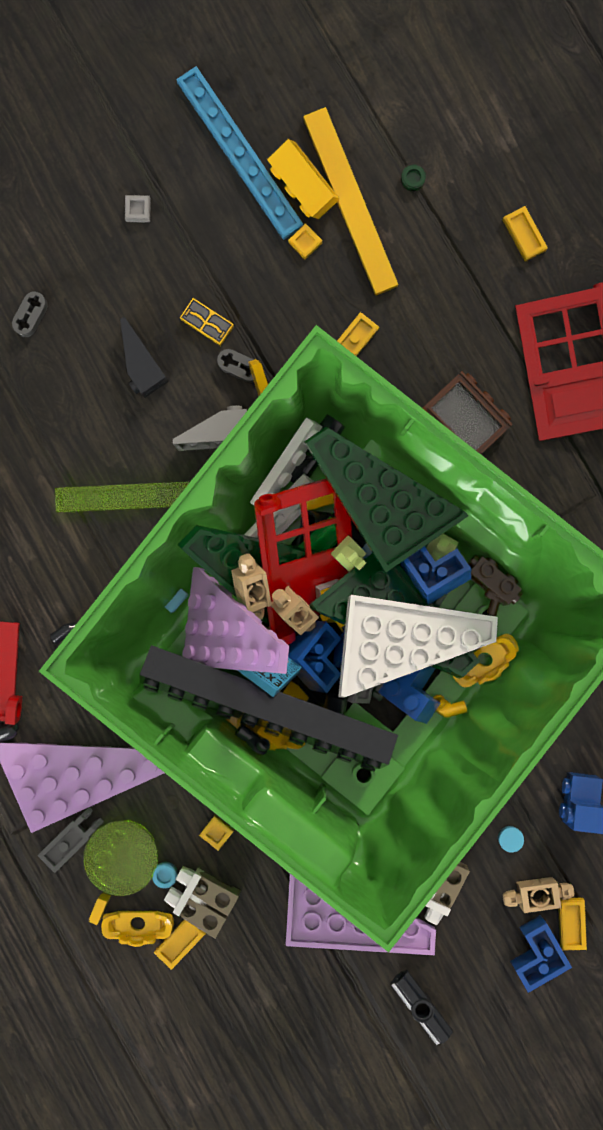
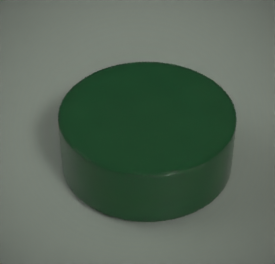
M418 165L407 166L401 176L403 187L413 192L420 190L425 183V171Z

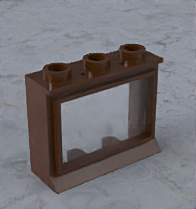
M461 371L422 409L478 453L482 454L513 424L510 422L511 417L503 409L499 410L493 404L494 399L486 391L482 392L476 386V380L467 373L465 375Z

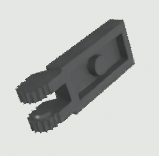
M90 807L76 820L74 819L37 855L54 873L92 837L91 834L104 822L101 818L97 819L87 831L80 825L83 820H86L91 815L93 810Z

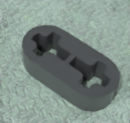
M36 291L28 293L13 318L12 327L22 337H30L35 333L47 311L48 302L41 293ZM32 300H38L41 303V306H35L33 309V306L30 303ZM27 320V323L30 325L29 328L22 329L19 323H25Z
M225 349L219 353L217 361L223 372L245 382L254 383L252 374L250 377H247V372L241 369L242 366L250 368L248 362L254 359L231 349ZM229 355H231L233 361L237 363L238 366L229 364L228 367H226L222 359L228 358Z

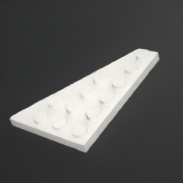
M350 595L348 596L338 697L350 696L495 643L498 617Z

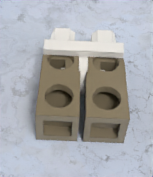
M459 862L426 904L428 910L424 917L427 921L437 925L443 915H449L450 908L454 904L470 872L466 864Z
M183 866L175 880L184 884L187 888L182 893L171 887L164 901L175 908L174 914L180 915L183 919L216 939L241 890L224 884L199 868L194 871Z

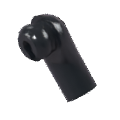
M78 622L64 624L51 633L52 641L56 644L60 643Z
M18 723L15 725L6 724V726L0 728L1 743L15 738L19 730Z
M243 724L237 728L235 735L245 741L255 754L264 755L270 748V742L266 738H262Z

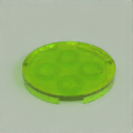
M129 820L113 821L104 824L93 833L84 850V867L90 881L99 890L114 896H127L143 889L152 879L158 865V851L153 836L146 828Z

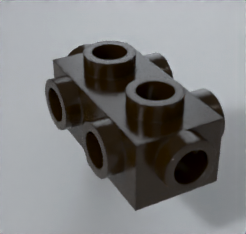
M475 554L468 562L471 568V580L485 591L484 597L490 600L487 615L496 617L500 604L502 606L510 605V603L514 605L523 595L522 589L517 585L518 581L508 573L503 574L497 569L499 567L498 564L491 558L479 557Z

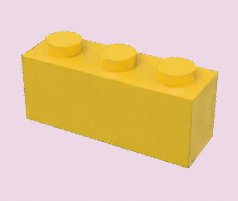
M290 139L286 140L267 159L272 166L270 170L273 175L279 180L282 178L287 185L285 190L292 198L295 199L297 197L301 203L299 207L307 217L311 216L320 219L340 200L296 142Z

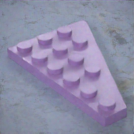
M193 567L191 591L188 599V619L185 625L186 638L182 653L183 657L213 668L286 674L289 645L282 639H278L275 632L266 629L261 624L262 621L253 612L248 611L243 603L237 602L232 597L233 594L223 585H219L214 577H210L204 572L205 569Z
M0 742V763L31 833L164 774L161 769L133 747Z

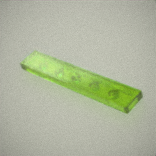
M191 481L55 488L56 512L170 508Z

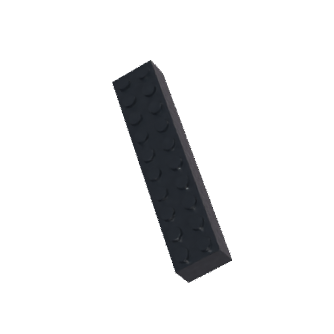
M152 645L140 672V683L144 684L143 688L150 692L158 693V690L168 693L167 697L179 702H182L183 699L191 701L193 707L204 711L207 708L216 710V715L225 719H230L231 716L241 719L240 724L250 728H255V725L265 728L264 732L275 737H279V734L289 737L288 741L301 746H303V743L310 744L316 752L322 754L332 752L337 754V759L347 763H351L352 760L361 763V768L375 772L376 769L389 765L398 735L282 692H278L272 697L249 680Z

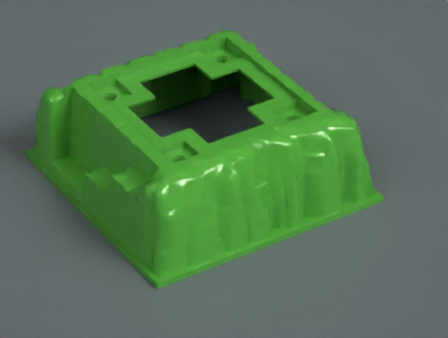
M316 325L39 672L389 953L603 680V550ZM327 414L345 426V429L340 434L342 437L464 510L468 517L444 534L459 542L455 549L459 550L467 563L475 554L479 557L491 558L498 564L499 567L497 569L503 574L508 573L518 581L517 585L522 589L521 592L523 593L514 605L510 603V605L502 606L500 604L497 612V637L506 633L510 634L515 638L519 646L516 657L509 662V666L504 669L499 678L494 681L484 682L481 685L477 682L470 687H462L455 681L452 675L440 671L425 690L432 697L435 695L444 696V699L451 704L464 700L467 713L444 718L435 712L427 724L415 721L406 714L392 732L359 704L352 703L345 712V716L398 735L389 765L376 769L375 772L370 771V776L365 780H361L356 776L357 771L361 769V763L354 760L351 763L341 761L336 758L337 754L327 752V754L316 752L312 749L313 746L307 743L300 749L268 750L264 755H257L245 741L235 735L237 728L225 718L216 715V710L207 708L206 711L197 709L192 706L191 701L185 699L182 702L175 701L167 697L168 693L158 690V693L150 692L143 688L144 684L140 683V672L151 645L183 657L182 653L186 638L185 625L188 619V599L191 591L193 567H202L177 544L196 525L244 535L256 523L255 507L250 501L304 420L308 418L320 424ZM319 466L310 476V479L314 482L326 478ZM289 481L279 492L288 490L294 483ZM334 503L310 511L333 513ZM300 515L283 533L300 528L302 516ZM297 536L278 541V543L291 545ZM206 570L204 571L207 575L212 577ZM470 579L450 591L439 608L482 614L488 609L490 600L484 597L485 591ZM180 589H183L189 594V597L181 603L174 613L169 612L165 606ZM481 653L478 656L482 665H490L493 661L488 653ZM216 668L248 680L237 670Z

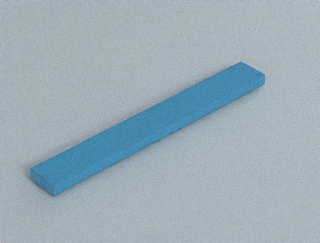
M197 66L177 78L178 85L282 239L285 240L303 226L302 221Z

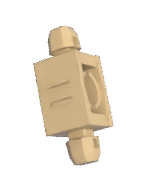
M244 554L239 558V568L231 570L237 602L243 603L248 611L253 612L262 620L264 608L272 606L267 575L250 554Z
M289 586L285 588L286 590L277 589L272 594V608L285 623L300 635L305 631H312L316 627V620L319 618L315 612Z
M553 877L516 882L517 892L515 890L506 891L503 893V901L509 907H515L519 904L524 913L561 908L560 898L562 900L572 898L574 896V888L569 883H559L558 886ZM538 890L546 892L538 900L532 898Z

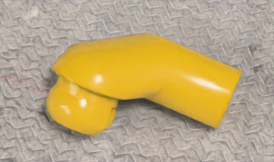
M435 695L433 697L441 703L435 712L444 718L467 713L464 700L451 704L442 695Z

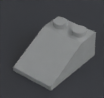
M229 406L227 410L218 412L175 437L173 445L178 451L218 448L247 412V409H242V406Z

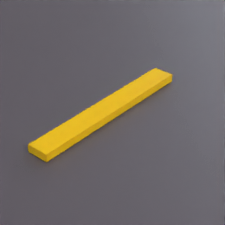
M326 107L303 116L304 123L329 184L340 198L337 202L375 296L398 287V282Z

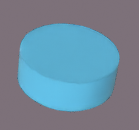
M506 826L499 832L498 842L505 851L517 852L524 844V836L518 828Z
M170 862L159 863L152 873L153 882L160 888L171 887L178 876L176 867Z

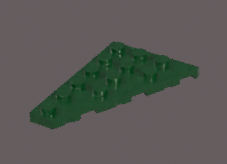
M327 427L304 441L377 562L385 572H388L468 517L464 510Z
M196 525L177 544L235 597L236 593L231 570L239 568L238 561L240 556L250 554L262 568L259 540L255 537ZM277 542L279 565L306 557L305 548ZM311 550L312 554H315V553L320 552V551ZM265 607L262 621L269 626L267 607Z
M373 553L364 560L366 564L360 570L356 567L309 605L312 610L343 625L346 624L348 596L350 595L434 607L431 603L427 605L409 576L399 565L385 572ZM470 651L432 666L460 679L480 661Z

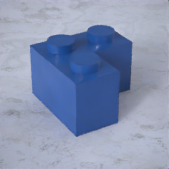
M424 546L401 562V566L427 605L471 579V568L458 549L435 561Z
M316 620V627L312 631H305L302 635L298 634L295 641L289 645L288 657L302 667L297 674L300 680L310 690L328 693L341 675L327 658L341 638L326 621Z
M433 666L385 682L378 691V693L412 719L425 724L429 722L441 704L422 690L435 670Z
M567 772V778L563 779L562 792L565 793L564 803L560 804L559 815L562 821L573 831L603 834V806L600 804L603 779L596 775Z
M541 915L519 927L531 949L510 962L528 993L572 968Z

